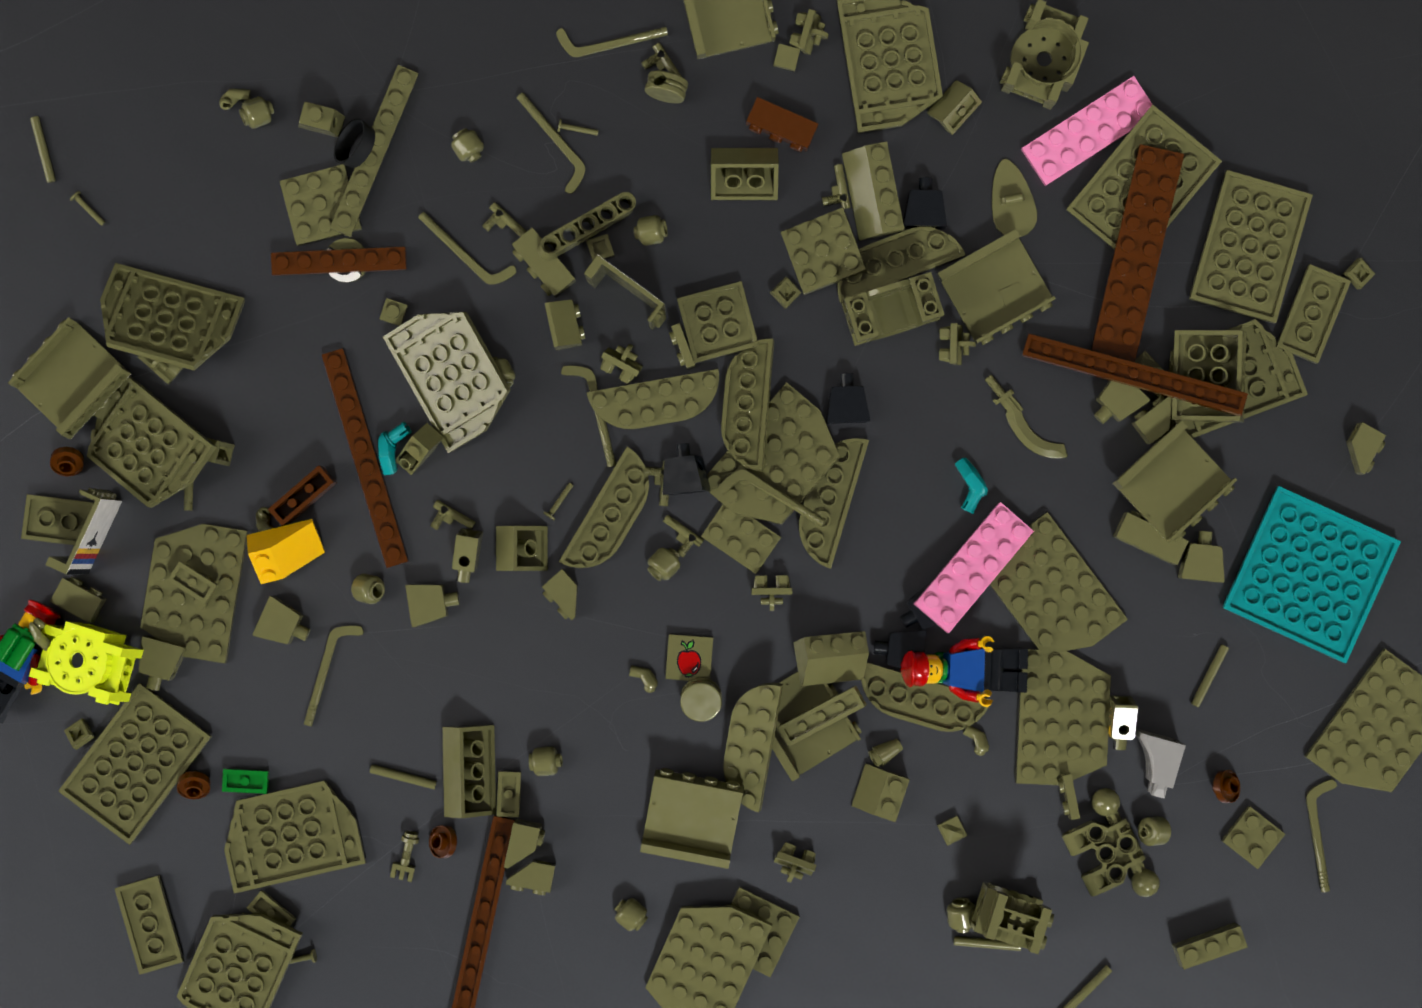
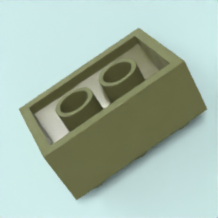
M711 148V200H778V148Z
M865 631L804 637L793 642L801 687L857 681L864 677L869 655Z

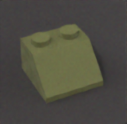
M573 300L545 303L554 348L558 351L583 345L582 340L586 338L583 326H579L577 318L581 317L579 305H574Z
M496 526V571H548V526Z
M865 763L851 806L896 822L910 779Z
M516 818L511 831L504 868H510L543 844L546 831L542 830L543 824Z

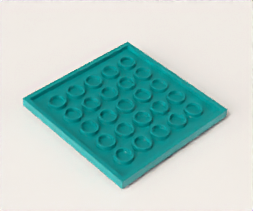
M1277 486L1222 608L1346 664L1401 541L1283 487Z

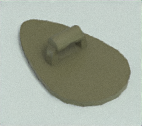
M1003 159L999 163L993 179V221L1001 234L1006 235L1017 229L1020 236L1023 237L1034 228L1037 222V209L1028 184L1020 170L1010 160Z

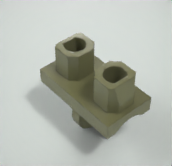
M809 9L808 13H797L796 25L804 27L802 34L793 33L790 38L792 46L799 48L804 54L811 55L813 45L819 46L821 39H828L829 36L827 32L823 31L825 24L820 22L821 16L816 14L815 10Z
M951 323V326L940 328V340H950V349H940L939 360L953 365H962V347L963 356H969V347H976V342L969 341L970 333H963V325H958V323Z
M629 344L626 349L618 345L616 350L608 347L601 356L603 361L600 369L610 374L615 366L623 369L619 379L629 384L641 372L643 365L635 362L638 355L631 352L633 345Z
M138 356L141 361L167 384H170L183 369V367Z
M776 575V588H767V576H755L751 595H769V598H761V605H769L770 611H774V605H783V598H774V595H792L788 575Z
M785 842L782 849L776 854L774 863L783 865L780 872L788 875L787 882L791 883L793 877L802 880L803 873L812 876L817 866L814 864L816 853L804 850L801 859L793 857L796 846Z

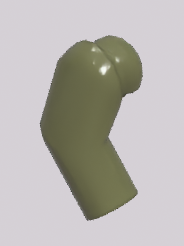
M234 88L227 90L219 100L220 107L223 110H229L238 100H250L251 90Z
M631 665L629 676L641 678L645 685L644 690L648 693L654 692L658 686V681L653 672L647 668Z
M967 726L963 734L974 739V752L979 756L985 755L989 750L985 733L972 726Z

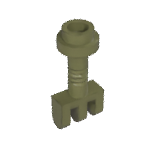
M405 831V834L401 837V841L405 842L401 862H393L390 877L395 878L397 870H399V880H404L405 872H408L407 881L412 882L416 866L409 865L413 845L419 843L418 833Z

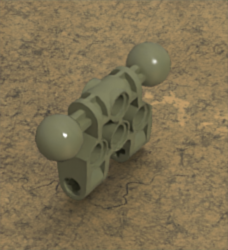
M1110 788L1099 789L1092 797V807L1096 813L1105 816L1109 824L1105 825L1091 819L1063 833L1061 837L1071 856L1094 849L1097 859L1101 862L1099 866L1081 875L1091 897L1123 884L1128 868H1131L1134 874L1131 880L1133 891L1141 897H1150L1159 889V877L1154 871L1145 868L1143 861L1146 857L1126 817H1120L1118 812L1120 807L1119 795ZM1100 827L1101 834L1098 837L1090 836L1091 828ZM1124 837L1131 838V845L1127 848L1120 846V841ZM1103 847L1111 848V854L1108 857L1100 856L1099 853ZM1114 867L1121 869V874L1116 878L1109 875L1110 870Z

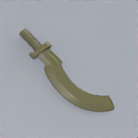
M992 374L985 379L999 397L997 400L994 399L993 402L996 405L1001 403L1007 410L1006 418L1011 429L1028 449L1048 458L1057 459L1068 456L1064 444L1045 441L1031 430L1022 414L1023 408L1012 396L1014 394L1012 389L1005 393Z

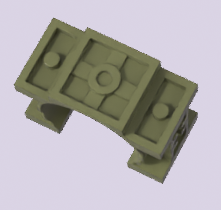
M1037 0L1035 5L1031 4L1023 20L1027 22L1025 27L1027 31L1017 39L1012 48L1011 67L1007 66L1000 80V84H1003L1001 91L1023 96L1043 104L1042 107L1051 110L1056 104L1061 90L1068 92L1075 81L1089 42L1081 39L1089 18L1082 15L1077 17L1050 7L1043 0ZM1042 52H1046L1051 56V63L1045 67L1037 62V55Z
M931 272L844 298V303H841L854 346L918 328L919 326L939 321L940 317L944 316Z
M983 882L970 926L974 932L983 934L985 938L996 939L1026 948L1030 952L1039 955L1040 949L1043 950L1047 942L1045 932L1047 927H1051L1054 914H1051L1052 909L1043 905V900L1039 897L1032 895L1030 898L1026 894H1019L1017 891L1007 890L1003 887L1000 888L998 884Z

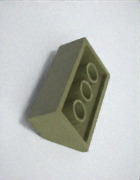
M887 141L866 145L842 153L859 241L903 232L904 224Z
M494 725L442 727L444 817L470 818L496 815Z

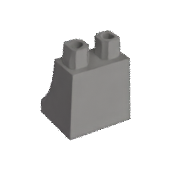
M1136 729L1135 735L1145 755V778L1149 780L1147 791L1153 796L1165 798L1167 788L1173 789L1186 745L1174 738Z

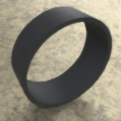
M355 118L346 124L334 146L335 161L352 168L360 166L373 149L375 143L374 129L360 118ZM363 131L358 147L349 157L354 140Z

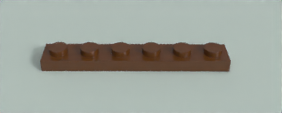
M406 247L271 253L272 275L407 270Z

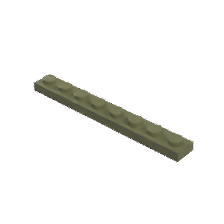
M400 65L397 66L372 125L375 131L373 149L368 158L360 166L354 168L331 223V230L348 237L352 236L419 73Z

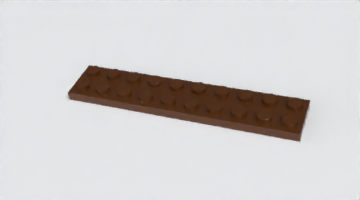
M1142 144L1139 145L1091 351L1131 362L1136 360L1184 158L1182 153Z

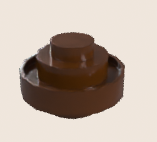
M66 446L59 447L51 453L50 467L55 473L68 477L80 473L83 469L84 458L79 450Z
M1222 770L1215 775L1212 788L1218 800L1222 803L1235 802L1240 795V782L1237 775L1231 770Z
M186 772L178 778L177 791L187 799H201L210 792V778L201 772Z
M448 825L436 826L429 838L431 853L437 858L445 859L452 856L457 846L455 830Z

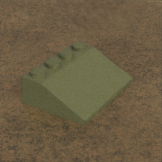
M1175 330L1173 373L1245 392L1246 332L1243 330ZM1172 399V420L1244 423V410L1242 416H1237L1183 400Z

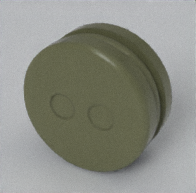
M655 70L649 72L648 81L644 89L647 95L667 103L677 104L685 100V93L688 88L686 79L667 71Z
M697 677L688 681L681 691L680 704L682 711L688 718L694 721L704 722L713 719L719 713L722 706V693L719 686L713 680L705 677Z

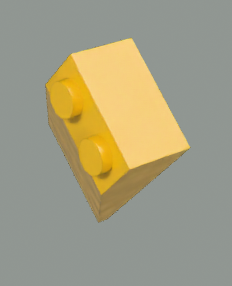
M313 519L247 535L248 555L261 584L283 579L325 553Z

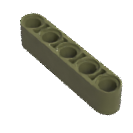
M629 192L620 193L546 235L538 247L539 256L544 260H552L628 217L636 205L635 197ZM626 201L630 208H622L619 202ZM601 212H608L611 219H604L601 216ZM584 222L590 223L591 226H592V229H591V230H586V229H584V228L582 227V223H584ZM570 233L574 240H565L563 234ZM544 244L553 245L555 250L552 252L547 251L544 248Z

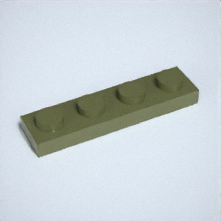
M855 685L781 724L778 728L788 746H791L864 708L867 704Z

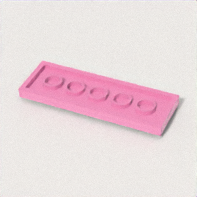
M1133 76L1021 148L1044 186H1047L1129 133L1153 104L1135 76Z
M999 502L915 601L914 605L946 633H950L1034 531L1004 504Z

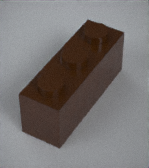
M759 97L756 98L746 121L750 131L756 134H761V132L770 135L769 139L777 143L784 141L790 144L789 147L797 152H802V150L807 152L818 128V123Z
M318 465L269 507L268 510L281 526L289 525L335 486L337 482L323 466Z

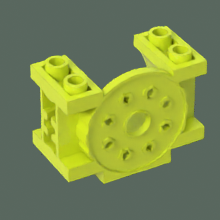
M66 621L65 626L45 624L42 632L47 634L46 637L51 641V644L47 651L42 650L38 667L31 668L29 677L36 678V683L46 686H50V684L55 685L59 690L68 694L79 695L88 693L89 696L96 697L95 701L98 703L119 705L120 702H129L131 693L126 691L136 658H142L144 650L124 644L127 635L89 623ZM76 653H80L83 656V664L79 668L74 667L72 664V657Z

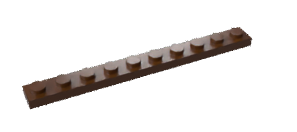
M1028 334L1022 354L1023 357L1237 416H1242L1248 393L1033 334Z
M342 348L322 354L386 568L409 562L345 351Z
M493 816L452 1008L476 1007L505 873L506 854L515 819Z

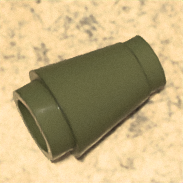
M896 738L873 746L868 754L873 764L879 767L880 765H886L903 750V747Z

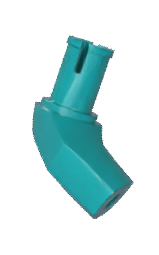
M404 421L390 432L383 431L378 438V458L383 475H391L398 470L395 457L397 442L412 433L410 427Z
M962 458L955 463V466L969 487V492L961 508L974 514L981 497L987 495L988 488L974 465L967 458Z

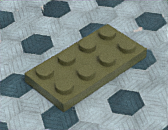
M1309 264L1276 347L1318 364L1351 280Z
M160 875L114 888L139 975L183 962L184 957Z

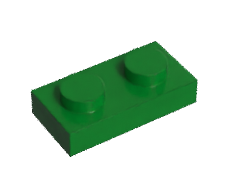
M223 769L222 792L268 793L269 771Z

